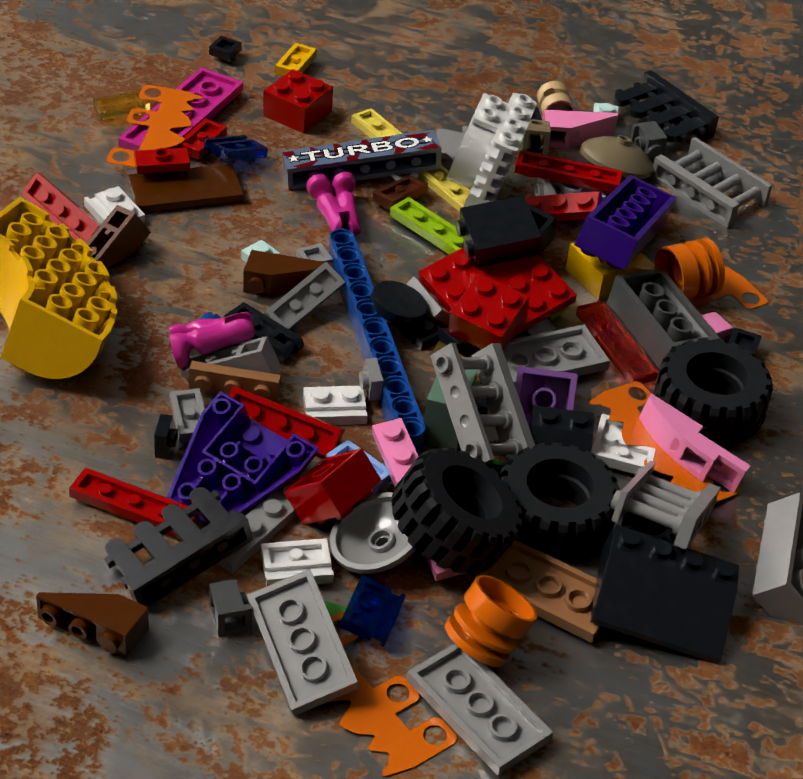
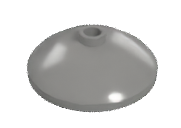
M393 492L374 494L361 502H356L352 506L354 510L351 514L341 520H336L330 534V549L336 561L343 568L362 574L386 571L401 564L417 549V547L413 548L407 542L408 537L402 534L398 528V520H394L392 513Z

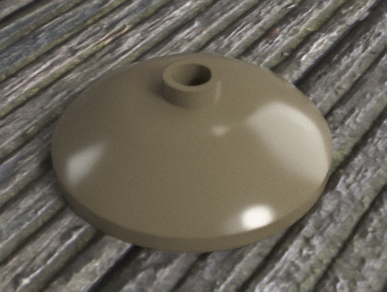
M627 136L590 138L584 141L580 148L581 154L590 163L623 171V177L632 175L638 179L649 178L653 173V164L650 158L639 146L632 143V140Z

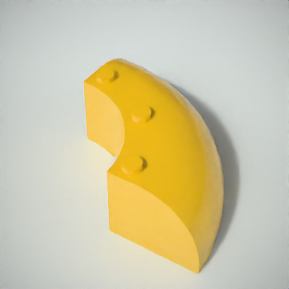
M19 197L0 211V313L9 328L1 359L11 363L15 368L23 369L39 377L48 379L69 378L88 368L104 348L117 315V293L115 286H111L109 283L110 275L102 261H96L92 257L93 250L81 238L74 239L69 234V227L63 223L58 226L49 220V213Z

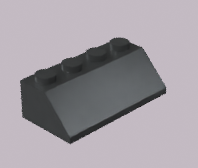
M663 269L615 276L607 302L659 369L664 356L680 344L682 346V343L685 341L693 340L696 342L699 338H708L710 341L720 339Z

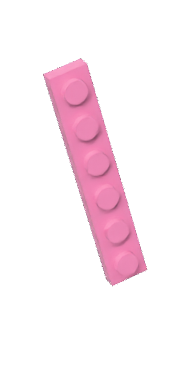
M402 418L372 425V435L395 487L419 457ZM432 559L427 560L435 581L460 575L459 573L452 572L451 568L443 569L437 566V562Z

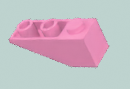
M544 110L542 120L549 121L551 128L549 148L568 149L582 145L584 141L590 138L614 136L618 113Z

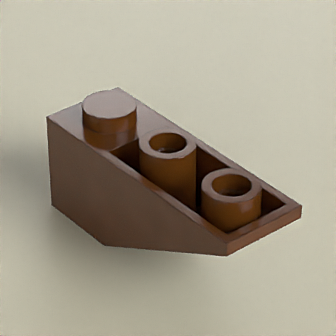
M39 592L36 595L38 618L42 619L43 622L50 626L62 628L76 638L86 639L101 646L107 652L116 653L125 658L128 657L149 630L148 607L119 594Z

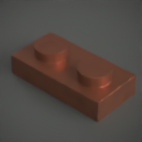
M410 175L405 176L374 191L373 202L390 210L391 206L407 197L416 200L418 197L428 193V183Z

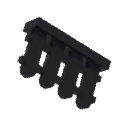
M652 70L644 72L642 84L636 82L629 89H618L614 95L613 103L620 107L631 106L630 115L638 119L646 117L648 118L647 122L656 121L659 127L665 130L664 134L668 138L667 142L675 143L680 141L684 143L688 137L695 134L708 140L715 135L719 116Z
M198 487L190 492L189 497L192 504L182 510L176 504L164 507L162 510L164 522L154 527L148 521L138 523L134 527L136 539L127 545L121 539L110 540L105 546L107 557L104 558V562L109 569L116 566L122 573L124 578L121 579V583L126 590L129 589L133 601L149 607L253 541L248 519L241 511L237 513L233 509L227 512L218 502L221 500V496L216 490L210 493L206 488ZM199 513L209 523V525L201 530L191 520L192 517ZM171 530L181 541L173 547L163 537V535ZM142 548L153 559L145 565L134 554Z

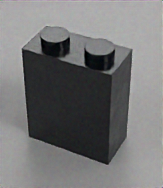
M525 195L460 208L459 220H456V230L459 237L463 236L466 257L472 259L475 268L540 254L542 236Z

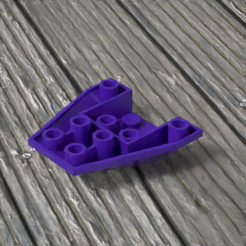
M220 391L201 413L166 498L190 506L192 504L189 497L190 492L195 488L204 487L210 493L216 490L220 494L221 500L218 502L227 512L234 509L237 513L241 511L244 514L301 475L320 450L317 446L294 433L287 440L249 418L244 404ZM200 515L199 521L205 524L206 526L209 525V523Z

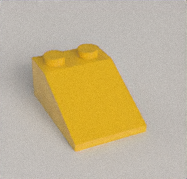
M574 242L569 246L565 268L569 274L599 301L609 297L616 275L654 270V263L640 252L625 270L615 269L597 256L591 257L584 254L581 248L574 246Z

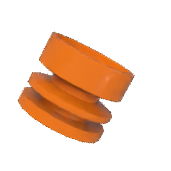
M709 238L687 241L684 244L678 243L663 246L656 253L654 270L663 269L688 300L694 297L717 294L722 289L725 281L723 257L717 245Z
M480 575L476 577L465 593L464 601L466 603L458 604L454 609V614L450 615L445 622V630L451 640L469 656L486 665L502 667L510 658V653L516 650V639L525 637L537 620V613L530 602L513 587L494 577Z

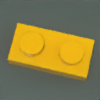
M295 42L275 65V74L284 76L292 69L303 73L317 57V49Z

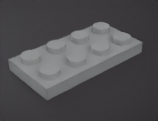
M585 324L512 339L503 351L514 385L516 384L518 366L576 373L578 376L608 370L610 360Z
M307 569L247 595L294 716L360 688L311 569Z
M455 643L407 671L406 681L497 776L552 741L553 731L486 664L466 654Z

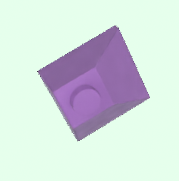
M518 366L515 388L529 428L533 405L573 410L578 374Z

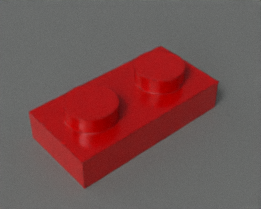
M205 118L177 146L178 148H187L190 157L200 160L227 135V126Z

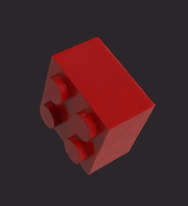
M292 69L264 90L263 116L304 134L332 112L333 86L324 83L322 80L305 75L301 71Z
M478 272L449 313L448 333L480 349L485 348L491 343H500L504 351L527 318L530 296Z
M359 448L324 458L288 488L284 494L303 525L313 522L323 524L331 518L336 517L337 520H341L351 514L354 510L352 506L356 502H361L374 493L372 488L382 480L364 450Z

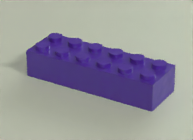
M629 175L586 217L574 246L581 248V251L588 256H597L605 260L606 264L612 268L625 270L665 225L677 197Z

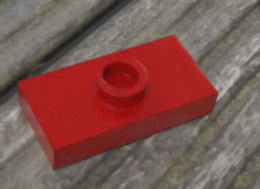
M158 148L156 150L134 151L137 174L190 171V159L187 148Z

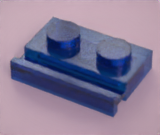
M246 135L206 138L203 147L205 150L211 149L210 153L220 158L221 162L227 164H234L239 160L254 162L258 158H267L268 152L266 146L253 139H247Z
M361 575L338 627L369 641L371 638L380 641L379 645L384 647L406 595L401 593L398 596L391 592L392 588Z

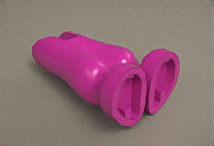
M350 172L337 174L332 181V187L328 177L324 174H316L309 178L306 185L308 194L317 201L318 210L326 219L331 232L335 229H342V225H346L347 229L354 236L361 233L360 221L356 208V199L352 194L356 187V180L353 174Z
M248 312L216 319H197L188 324L169 326L171 347L179 369L186 368L189 365L190 351L193 349L199 354L206 355L250 340L255 335L254 320Z

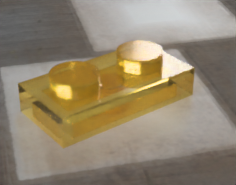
M141 90L93 98L94 108L101 121L128 116L134 108L150 110V103L148 100L139 98ZM145 112L135 113L133 116H137Z

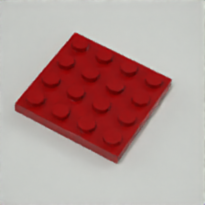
M463 247L418 271V279L449 313L478 272L530 296L527 318L515 336L575 303L577 294L540 255L475 268L472 259L466 257Z

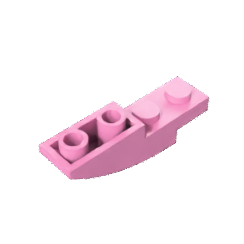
M653 394L649 396L639 419L654 441L675 462L702 482L709 476L730 491L735 492L751 465L700 433L703 428L702 425Z

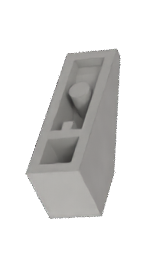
M268 336L231 345L210 354L190 356L189 365L181 369L180 373L182 377L189 378V367L192 361L278 374L281 364Z

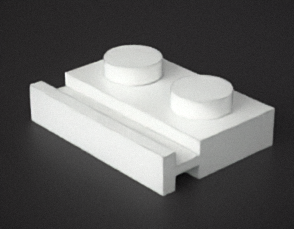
M119 186L96 193L95 197L91 199L88 196L84 197V206L100 224L103 223L116 205L135 212L142 222L145 223V214Z
M360 386L303 387L305 414L332 425L367 424L368 415L366 412L364 390Z
M327 538L261 544L266 587L307 569H311L316 584L333 583L334 573L331 567L332 563Z

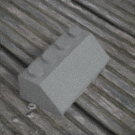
M799 492L767 505L752 596L755 602L761 605L770 617L803 625V494Z

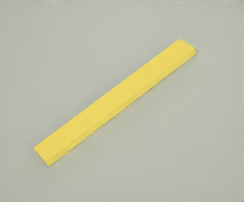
M372 108L353 114L351 117V123L369 138L403 134ZM442 165L441 169L417 172L419 174L418 178L421 181L428 183L432 190L460 212V208H463L470 189L447 180L449 171Z

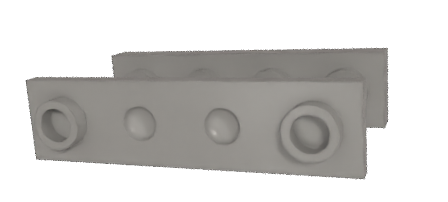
M696 137L691 139L688 155L675 162L662 154L655 157L653 173L651 175L652 180L666 189H672V193L726 228L734 225L738 208L752 200L763 208L766 207L773 186ZM694 163L702 168V170L692 174L684 168ZM713 175L722 182L712 187L703 180ZM733 188L741 194L731 199L723 194V192Z
M450 343L430 355L461 450L470 453V456L473 458L478 457L485 462L484 464H487L494 460V456L505 455L506 461H508L513 455H518V452L524 448L529 447L533 449L535 443L500 343H491L471 355V357H460L456 343ZM477 369L481 385L470 386L465 370ZM474 398H486L491 414H479ZM495 426L500 443L489 444L484 427Z
M649 461L643 468H638L635 477L621 491L617 490L610 505V508L615 510L611 521L618 523L627 512L636 514L673 529L672 532L677 534L674 545L686 550L710 518L721 487L709 483L703 491L698 490L694 492L653 476L652 473L656 462Z

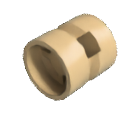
M550 81L542 85L538 90L537 99L542 114L544 110L575 111L567 87L562 82Z

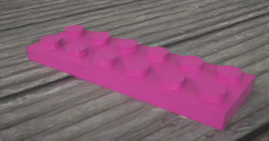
M203 67L199 68L176 88L204 97L188 101L187 103L194 109L182 111L189 117L191 126L172 128L170 130L185 137L205 118L211 120L243 91V82ZM161 102L158 103V104H157L153 109H151V110H152V111H157L158 108H159V106H160V104H161ZM145 114V115H144L140 120H138V121H146V120H148V119H149V115H148V114ZM134 124L118 137V147L138 151L150 126ZM176 145V146L169 147V148H166V149L178 148V146Z

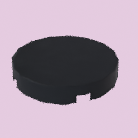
M391 280L377 283L370 296V301H373L375 311L384 319L396 324H402L405 321L410 322L409 325H415L422 320L427 310L426 300L418 291L397 281Z

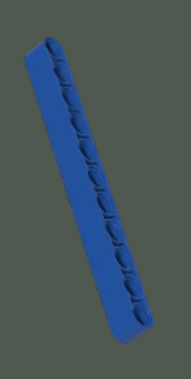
M335 229L330 233L329 254L333 258V269L345 281L343 287L339 290L364 361L369 358H377L383 377L381 400H379L386 422L402 418L419 456L424 446V420L387 321L373 308L374 303L370 301L374 287L355 236L347 229Z

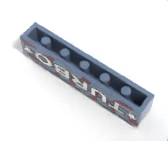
M428 130L282 151L283 173L288 190L307 188V181L316 174L327 176L331 185L334 177L341 172H350L355 180L358 181L391 176L390 174L400 175L441 169V145L435 131Z

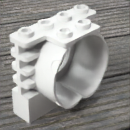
M485 93L482 95L446 178L470 189L463 207L496 200L537 105L528 95L513 93L509 103L502 101L501 98L495 95Z

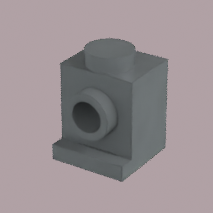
M656 121L632 125L630 135L632 143L639 146L650 160H654L655 157L661 154L664 155L668 138Z
M223 580L209 584V607L218 637L252 631V606L248 604L246 592H240L237 580Z

